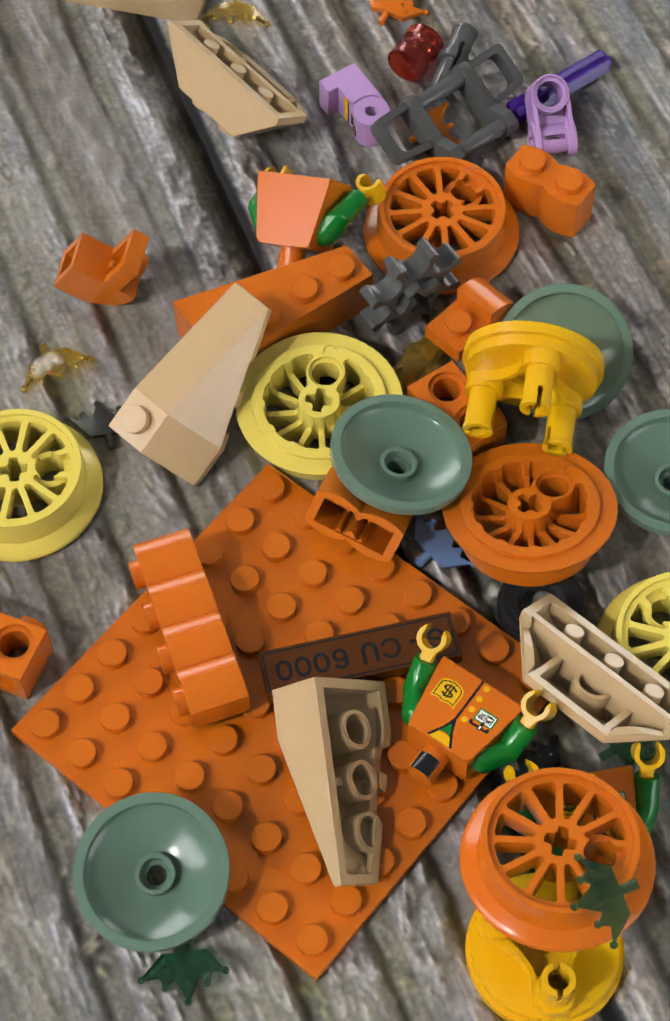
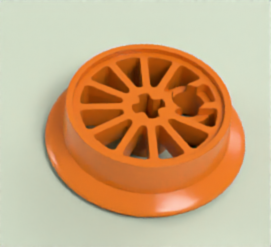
M453 157L420 159L398 170L385 184L386 198L378 205H369L364 218L363 238L367 252L374 264L385 275L387 271L383 263L384 259L390 255L394 259H408L417 247L409 242L422 235V238H426L432 247L440 248L446 242L450 246L457 242L462 250L455 251L462 259V262L451 270L459 280L460 286L477 277L490 282L509 265L519 243L520 232L516 212L496 180L476 164ZM481 221H491V225ZM394 226H406V227H404V228H402V229H400V230H396ZM468 234L478 237L480 240L474 242ZM457 289L446 290L439 295L457 294Z
M515 443L495 447L472 458L471 474L463 492L452 503L442 508L449 533L477 569L487 576L506 584L536 587L551 585L568 579L586 566L593 554L606 543L613 532L617 521L618 503L614 489L607 477L584 457L574 452L570 455L566 453V456L550 455L543 451L542 444ZM491 498H497L500 501V503L492 500Z
M561 767L538 769L520 775L498 786L473 811L467 821L460 843L459 860L462 880L478 912L489 924L508 938L539 950L575 952L594 948L609 942L636 921L644 910L654 886L656 875L655 851L643 820L631 804L608 783L596 776L576 769ZM551 802L554 804L555 818L548 816L541 803ZM564 803L578 806L570 819L564 818ZM529 810L537 824L517 812ZM587 813L599 817L584 826H579ZM506 825L524 836L497 834L501 833ZM609 830L612 837L616 838L617 840H614L613 838L607 835H603L602 833ZM555 847L565 849L562 856L552 854ZM498 852L527 853L504 865L499 863L496 856ZM599 855L609 860L611 865L600 868L599 872L593 871L586 865V858ZM532 868L536 871L525 889H520L510 880ZM544 880L555 884V902L534 897ZM569 881L575 883L585 900L571 903L566 902L565 883Z

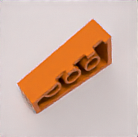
M347 245L173 301L177 332L183 338L234 283H237L272 310L257 353L258 356L265 349L283 339L304 333L330 332L360 314L361 310L369 306L368 302L361 295L360 289L364 285H373V274Z

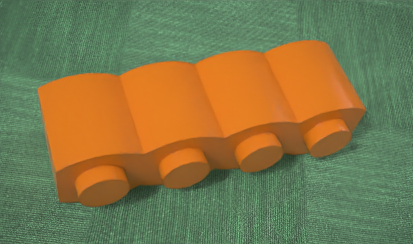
M189 528L133 545L136 560L128 562L129 571L135 589L145 588L149 602L143 603L142 608L149 630L152 632L159 629L164 641L163 644L157 645L156 649L164 674L174 672L179 686L172 688L171 693L179 717L189 715L192 726L195 729L250 711L249 694Z

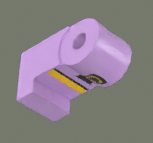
M353 63L320 80L319 105L329 116L338 111L353 128V137L359 144L367 147L380 145L372 134L370 127L378 118L390 112V108L382 98V95L356 64Z

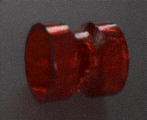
M414 23L405 32L403 42L397 43L389 52L387 57L388 64L397 76L409 82H418L427 73L429 63L435 62L440 50L444 48L443 41L440 35L428 25Z

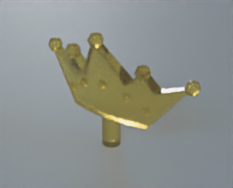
M241 0L218 3L204 17L198 19L202 22L212 18L214 21H218L224 17L229 20L230 24H233L235 21L245 18L248 23L257 20L263 23L265 27L270 26V22L263 18L254 5L240 3Z
M43 343L39 346L43 356L30 363L25 384L21 387V391L26 393L27 388L34 380L43 383L45 375L58 376L63 379L67 365L77 368L79 365L78 361L93 363L95 358L67 347L50 352L48 346Z

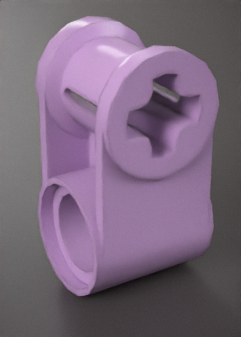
M556 74L543 75L532 83L525 93L524 102L528 122V145L539 148L548 154L566 152L569 156L576 155L578 139L572 116L568 85L562 77ZM540 86H547L555 92L556 102L554 106H545L539 101L537 90ZM559 137V139L545 140L548 138Z

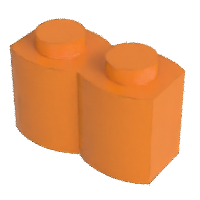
M522 145L505 164L503 194L510 201L514 210L524 215L538 217L548 229L567 237H575L591 218L596 185L582 171L570 166L559 165L547 152L528 145Z
M331 467L317 490L304 519L311 527L323 535L334 539L348 540L361 554L374 560L390 562L413 515L393 514L366 504L343 485L334 468Z

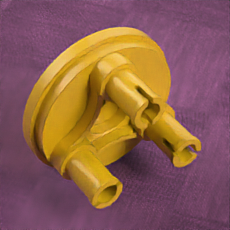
M504 321L489 324L474 331L465 341L462 356L467 376L465 393L469 396L465 422L462 427L464 433L475 438L490 437L493 434L496 403L500 401L519 407V410L528 416L531 409H535L534 417L547 416L545 437L542 443L543 451L555 456H566V453L570 455L573 451L572 443L575 421L581 416L583 402L595 394L603 381L605 359L600 349L589 339L572 330L543 322Z
M535 873L523 874L510 880L520 889H525ZM544 880L534 897L555 902V884ZM572 881L565 883L566 902L571 903L585 900L575 883ZM476 909L471 917L466 934L465 960L470 980L480 998L491 1010L506 1021H588L604 1008L618 986L624 965V942L621 933L609 942L586 950L575 952L539 950L508 938L489 924Z

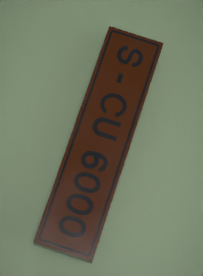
M451 613L431 615L258 652L269 704L273 703L272 690L312 677L377 681L408 674L415 654L422 651L417 644V632L422 626L429 623L432 624L431 629L427 633V641L431 646H439L444 631L448 630L451 635L450 645L444 651L438 652L435 659L440 662L443 656H445L454 663H461L463 655Z

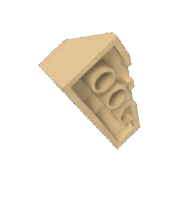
M234 283L134 388L108 426L140 453L198 487L226 447L230 435L226 431L234 408H239L244 394L240 390L247 369L255 361L272 310L241 285Z
M312 677L272 690L278 742L334 887L378 884L383 823L377 816L378 793L385 792L387 785V775L380 772L382 749L390 747L391 724L385 681Z

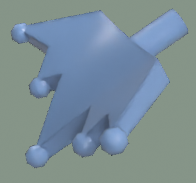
M416 515L413 541L424 551L415 561L419 568H422L430 559H433L443 569L467 565L475 567L470 561L461 558V554L464 551L460 546L459 548H452L454 539L448 529L434 531L437 519L433 518L430 522L424 523L421 516Z

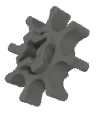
M422 238L417 242L416 250L406 260L394 259L391 255L386 257L383 261L387 271L385 277L376 284L364 285L360 289L361 295L369 304V306L361 310V317L373 332H377L387 323L396 335L404 331L405 324L414 315L422 314L423 316L427 315L428 318L433 317L437 313L436 305L434 304L437 296L446 290H455L460 286L459 280L451 270L458 266L462 259L449 243L442 244L436 251L426 238Z

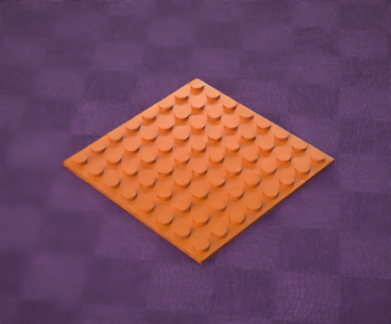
M268 463L194 540L233 653L241 670L249 694L251 710L195 729L192 726L189 715L179 717L171 693V689L179 685L174 672L164 674L156 646L163 644L164 641L159 629L152 632L149 630L142 608L143 603L149 602L145 590L11 729V732L104 809L126 797L149 792L173 794L185 798L200 807L210 816L221 831L229 851L231 874L223 906L317 982L492 771L485 774L475 772L470 778L463 780L444 768L431 786L423 785L414 779L407 771V766L419 751L407 742L408 726H406L401 717L403 685L407 674L377 680L385 681L391 724L390 747L382 749L380 771L387 775L386 791L378 793L377 816L383 823L378 884L334 887L278 742L274 704H269L258 652L450 612L463 655L462 662L456 664L520 705L524 695L534 689L522 680L521 645L517 640L395 553L390 562L374 560L358 552L348 540L334 539L315 530L304 519L314 496ZM541 695L534 702V710L538 715L549 703Z

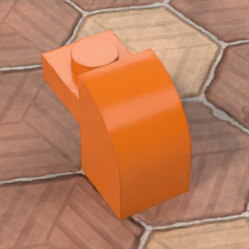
M133 229L113 248L82 232L64 250L54 287L90 303L118 306L133 301L140 278L149 261V257L145 255L149 236Z
M473 278L457 288V299L426 325L425 337L459 363L462 360L467 338L481 327L502 322L515 303L483 278Z

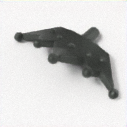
M95 401L93 405L96 408L92 418L86 416L85 412H80L79 414L81 421L64 416L63 420L72 424L88 439L105 437L108 450L117 448L113 436L119 434L108 425L121 408V405L116 406L117 411L113 414L102 407L99 401Z

